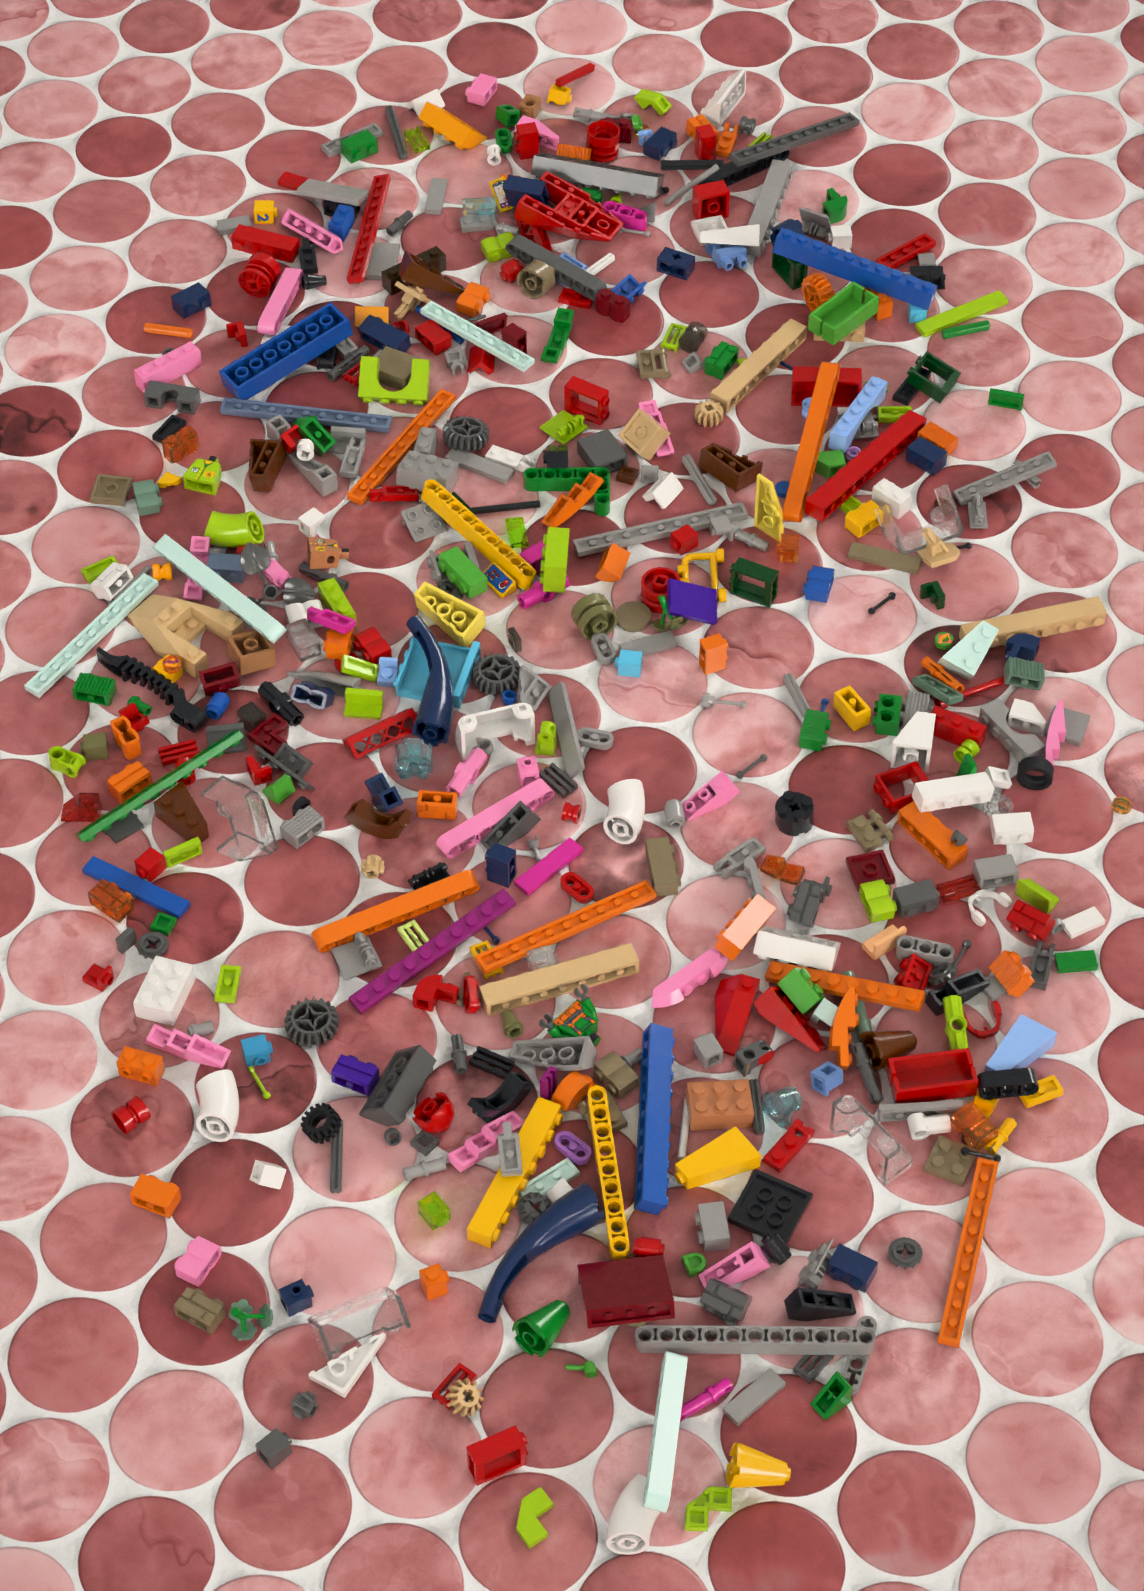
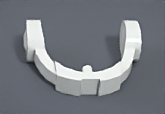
M984 889L976 891L968 899L972 920L978 926L986 924L983 914L973 907L975 901L981 902V898L991 897L1007 908L1012 905L1011 898L1004 892L998 894Z

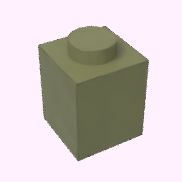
M106 732L83 734L80 750L81 754L85 753L86 761L109 759Z

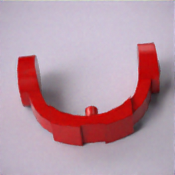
M998 1001L991 1002V1009L996 1018V1025L993 1029L988 1030V1027H984L985 1031L974 1029L963 1012L964 1018L967 1021L966 1030L978 1039H986L996 1035L999 1031L1002 1009Z

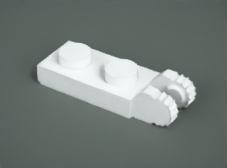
M492 445L485 455L486 459L520 472H524L536 463L535 458L529 455H522Z

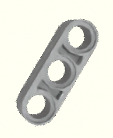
M907 935L900 936L897 939L895 956L900 961L914 953L933 965L932 968L945 963H953L954 949L949 944Z

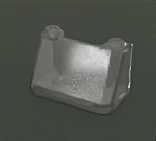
M843 1095L833 1101L830 1130L836 1136L840 1132L849 1133L851 1138L860 1133L884 1157V1159L879 1161V1167L882 1170L878 1174V1179L884 1186L911 1167L912 1154L855 1097Z

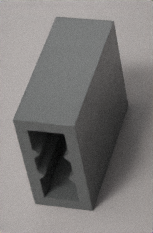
M609 429L577 440V453L587 467H604L611 474L619 471L622 465L627 466V454Z

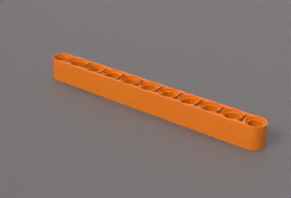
M821 362L782 510L783 521L797 523L802 521L805 510L804 503L809 495L839 379L840 363Z

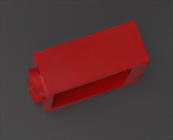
M572 376L564 386V410L575 416L581 414L585 420L599 426L604 420L608 419L610 415L609 390ZM579 394L597 401L598 408L580 401Z
M917 761L875 775L874 791L877 795H880L884 807L888 808L891 814L899 812L900 809L914 800L912 793L894 799L887 789L888 786L911 779L914 785L918 782L929 781Z
M516 1425L466 1446L468 1469L477 1486L526 1465L528 1451L525 1445L528 1442L523 1431L519 1432Z

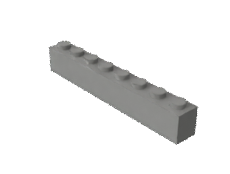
M772 160L748 225L760 224L759 246L744 245V248L747 249V255L760 257L762 251L766 250V240L769 241L770 230L774 227V219L777 220L778 209H781L782 199H785V189L789 188L790 179L793 177L792 162Z

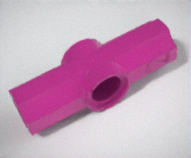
M567 574L565 588L570 586V580ZM539 579L533 584L532 588L517 595V600L522 609H527L540 601L545 603L551 601L558 592L543 591V584H540Z

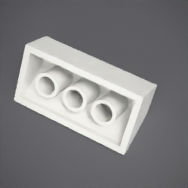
M746 68L735 72L725 82L723 81L713 98L709 99L706 107L701 110L700 114L716 129L722 126L745 95Z
M763 925L757 932L753 954L758 955V958L763 960L774 958L780 963L789 964V962L796 963L797 966L814 967L816 970L828 972L834 969L841 943Z

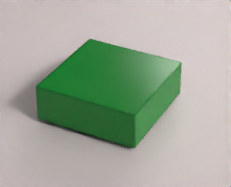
M158 912L150 925V931L160 932L165 936H169L177 923V918Z

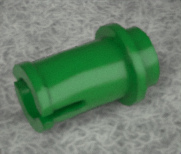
M138 696L130 697L127 705L135 703L139 713L148 716L152 711V707L142 702Z

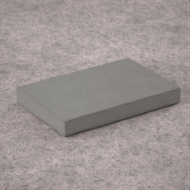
M374 242L365 279L382 280L381 272L397 265L400 244Z

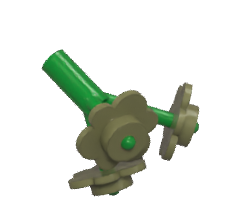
M665 595L658 596L663 613L661 620L657 619L651 623L655 630L665 632L667 630L679 629L688 622V619L675 616L674 619L672 615H669L668 602ZM666 613L671 622H664Z

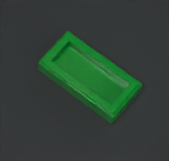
M990 388L988 405L1022 411L1025 394Z
M1094 950L1054 954L1058 973L1098 969Z

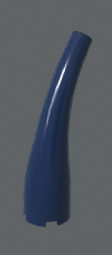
M415 615L407 621L406 626L414 638L418 640L425 653L429 667V676L412 727V734L420 738V743L437 747L438 743H447L452 729L454 714L453 685L447 660L437 639L419 615Z
M584 1183L554 1201L514 1241L501 1259L487 1286L478 1313L479 1319L487 1323L496 1322L502 1307V1299L508 1287L531 1261L553 1247L606 1220L603 1209L598 1211V1198L589 1185Z

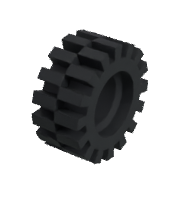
M318 1103L315 1104L316 1108L311 1106V1111L304 1113L306 1117L302 1116L301 1120L303 1122L301 1127L302 1131L311 1141L324 1144V1140L329 1142L330 1137L333 1139L336 1137L334 1133H339L338 1127H341L340 1121L342 1120L329 1104L322 1103L320 1105ZM326 1119L325 1123L321 1127L316 1128L317 1124L321 1120Z

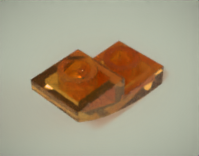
M767 854L760 867V871L792 885H799L805 874L804 866L786 863L784 857Z

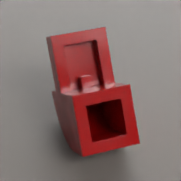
M443 975L427 976L416 986L412 995L413 1007L433 1012L437 1000L456 1004V1001L459 999V987L451 983H443Z

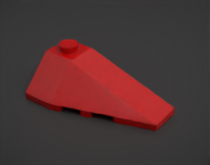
M738 974L720 981L715 994V1038L725 1054L735 1056V1052L738 1051L754 1008L753 1002L757 1000L759 995L760 979Z
M779 986L769 987L753 1002L760 1016L812 1050L822 1052L828 1049L818 1031L808 1024L810 1020L808 1015H803Z

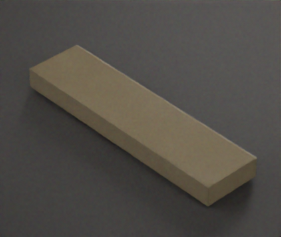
M852 542L847 557L917 575L922 563V558L857 542Z

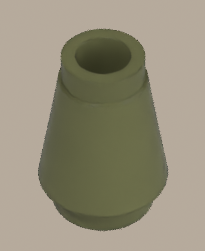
M506 1009L502 1011L500 1016L504 1034L510 1039L520 1037L523 1033L522 1023L511 1010Z

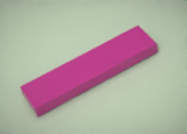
M569 837L514 881V885L529 896L581 855L583 847Z

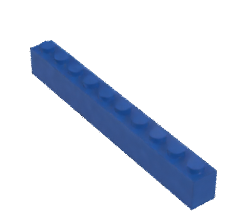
M781 228L776 236L773 253L850 282L854 281L861 286L925 310H929L938 286L931 282L910 276L899 270H894L883 264H878L867 258H862L851 252L827 245L789 229Z
M650 1023L642 1034L643 1052L641 1054L634 1209L658 1215L668 1204L666 1189L669 1185V1178H667V1171L670 1166L668 1152L671 1146L669 1142V1134L671 1132L669 1118L672 1113L670 1100L673 1095L671 1082L674 1074L671 1071L674 1062L672 1048L675 1044V1038H673V1029Z

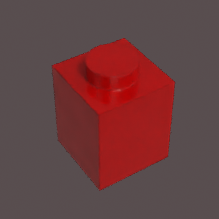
M686 524L671 533L670 546L682 556L698 547L699 534Z
M149 847L134 861L136 874L149 882H152L167 868L165 856L152 847Z

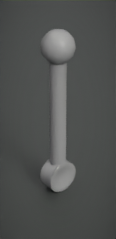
M623 227L619 231V233L629 232L645 235L646 237L651 235L650 231L643 232Z

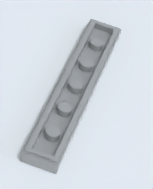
M1047 451L953 491V495L959 505L964 506L968 502H972V498L976 494L981 495L983 498L1057 467V462L1051 453Z
M560 681L548 691V696L566 773L573 779L585 770V765L566 685Z

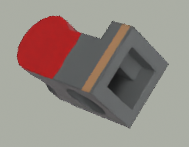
M759 1040L735 1052L733 1065L745 1077L751 1073L752 1069L770 1061L774 1056V1051L764 1040Z

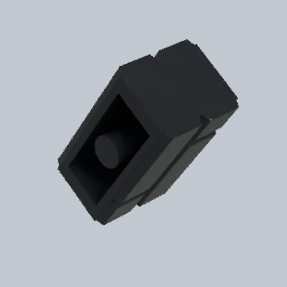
M548 445L547 450H543V464H547L548 468H557V466L559 468H567L568 447L566 445H558V447L556 445Z

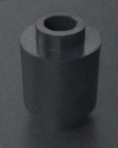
M769 1233L761 1240L763 1244L760 1247L774 1263L776 1262L778 1265H781L791 1257L790 1248L777 1233L773 1235Z

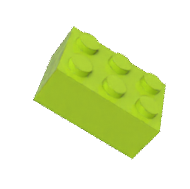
M548 527L547 534L543 536V545L546 546L542 547V558H545V560H541V571L544 573L540 574V584H543V591L565 593L570 528Z

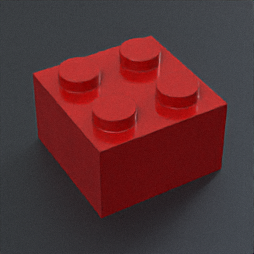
M724 180L693 186L692 213L696 220L722 215L723 218L729 217L730 191Z

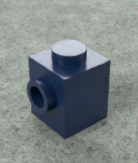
M302 1279L278 1289L280 1301L289 1317L313 1306V1291L310 1285L306 1286Z

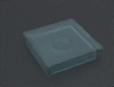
M494 197L462 199L463 216L496 214Z

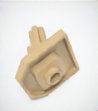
M397 281L395 286L405 291V294L401 299L402 304L393 315L396 319L400 320L409 310L413 312L421 302L428 304L432 300L427 298V295L423 294L424 290L418 286L413 288Z
M930 527L923 528L921 534L927 543L926 547L916 550V555L919 558H922L931 568L957 560L960 555V549L953 543L943 542Z

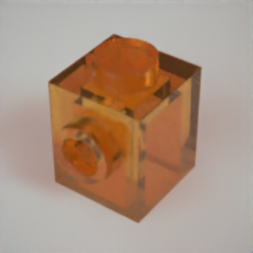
M782 534L781 544L777 543V554H780V562L798 563L799 535Z

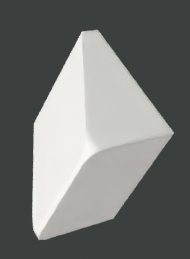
M562 1178L546 1193V1196L553 1203L572 1190V1187Z

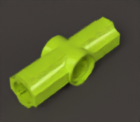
M958 995L944 997L945 1033L948 1036L949 1049L968 1048L966 1035L967 1021L963 1014L962 999ZM952 1024L958 1025L960 1030L954 1029Z

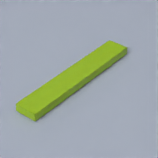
M998 290L915 323V328L925 338L943 329L1007 305L1008 299Z

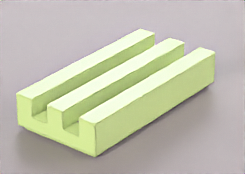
M415 920L397 927L398 933L412 952L417 947L404 930L408 932L418 948L422 944L410 929L411 926H413L424 943L429 941Z

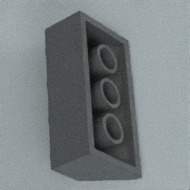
M421 1045L395 1051L359 1115L387 1127L400 1125L405 1120L409 1108L415 1103V1097L418 1092L423 1089L426 1078L433 1072V1066L437 1060Z

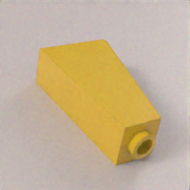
M735 1126L675 1164L674 1177L679 1184H683L688 1190L757 1169L761 1165V1154Z

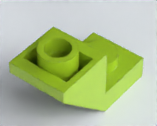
M641 89L633 97L643 110L651 104L660 116L672 106L662 93L647 89Z

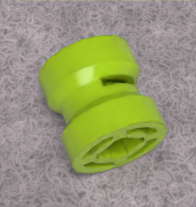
M966 739L961 744V747L954 751L953 755L956 761L961 764L965 754L969 753L972 757H975L980 752V748L975 741Z

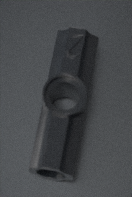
M265 681L261 683L258 688V694L268 703L271 711L280 715L291 726L296 727L301 724L304 715L293 704L290 696L286 692L281 693L271 682Z

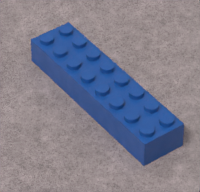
M330 302L219 370L222 383L236 399L248 400L353 335L350 321Z

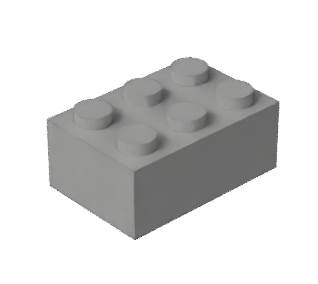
M409 450L397 467L396 485L407 486L413 490L415 488L422 492L425 481L432 479L439 482L450 492L458 480L459 462Z

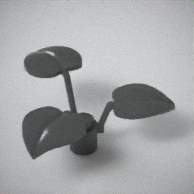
M250 542L244 546L240 557L243 571L248 575H254L258 572L265 584L262 588L264 595L258 601L250 596L247 598L265 612H267V608L260 603L266 599H275L282 592H284L283 600L287 605L292 603L303 604L316 597L313 588L301 578L293 577L287 579L284 584L285 589L280 590L273 584H268L261 571L266 570L270 565L269 553L263 547ZM244 621L245 628H250L251 626Z

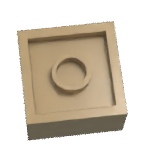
M639 408L618 436L640 456L650 461L671 433L650 414Z

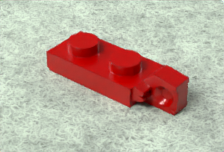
M403 485L382 486L380 489H369L370 502L419 501V494L415 488L413 490Z

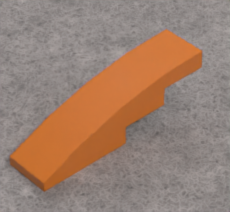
M590 472L581 485L574 484L567 496L561 493L541 523L548 527H557L568 520L594 495L604 480Z

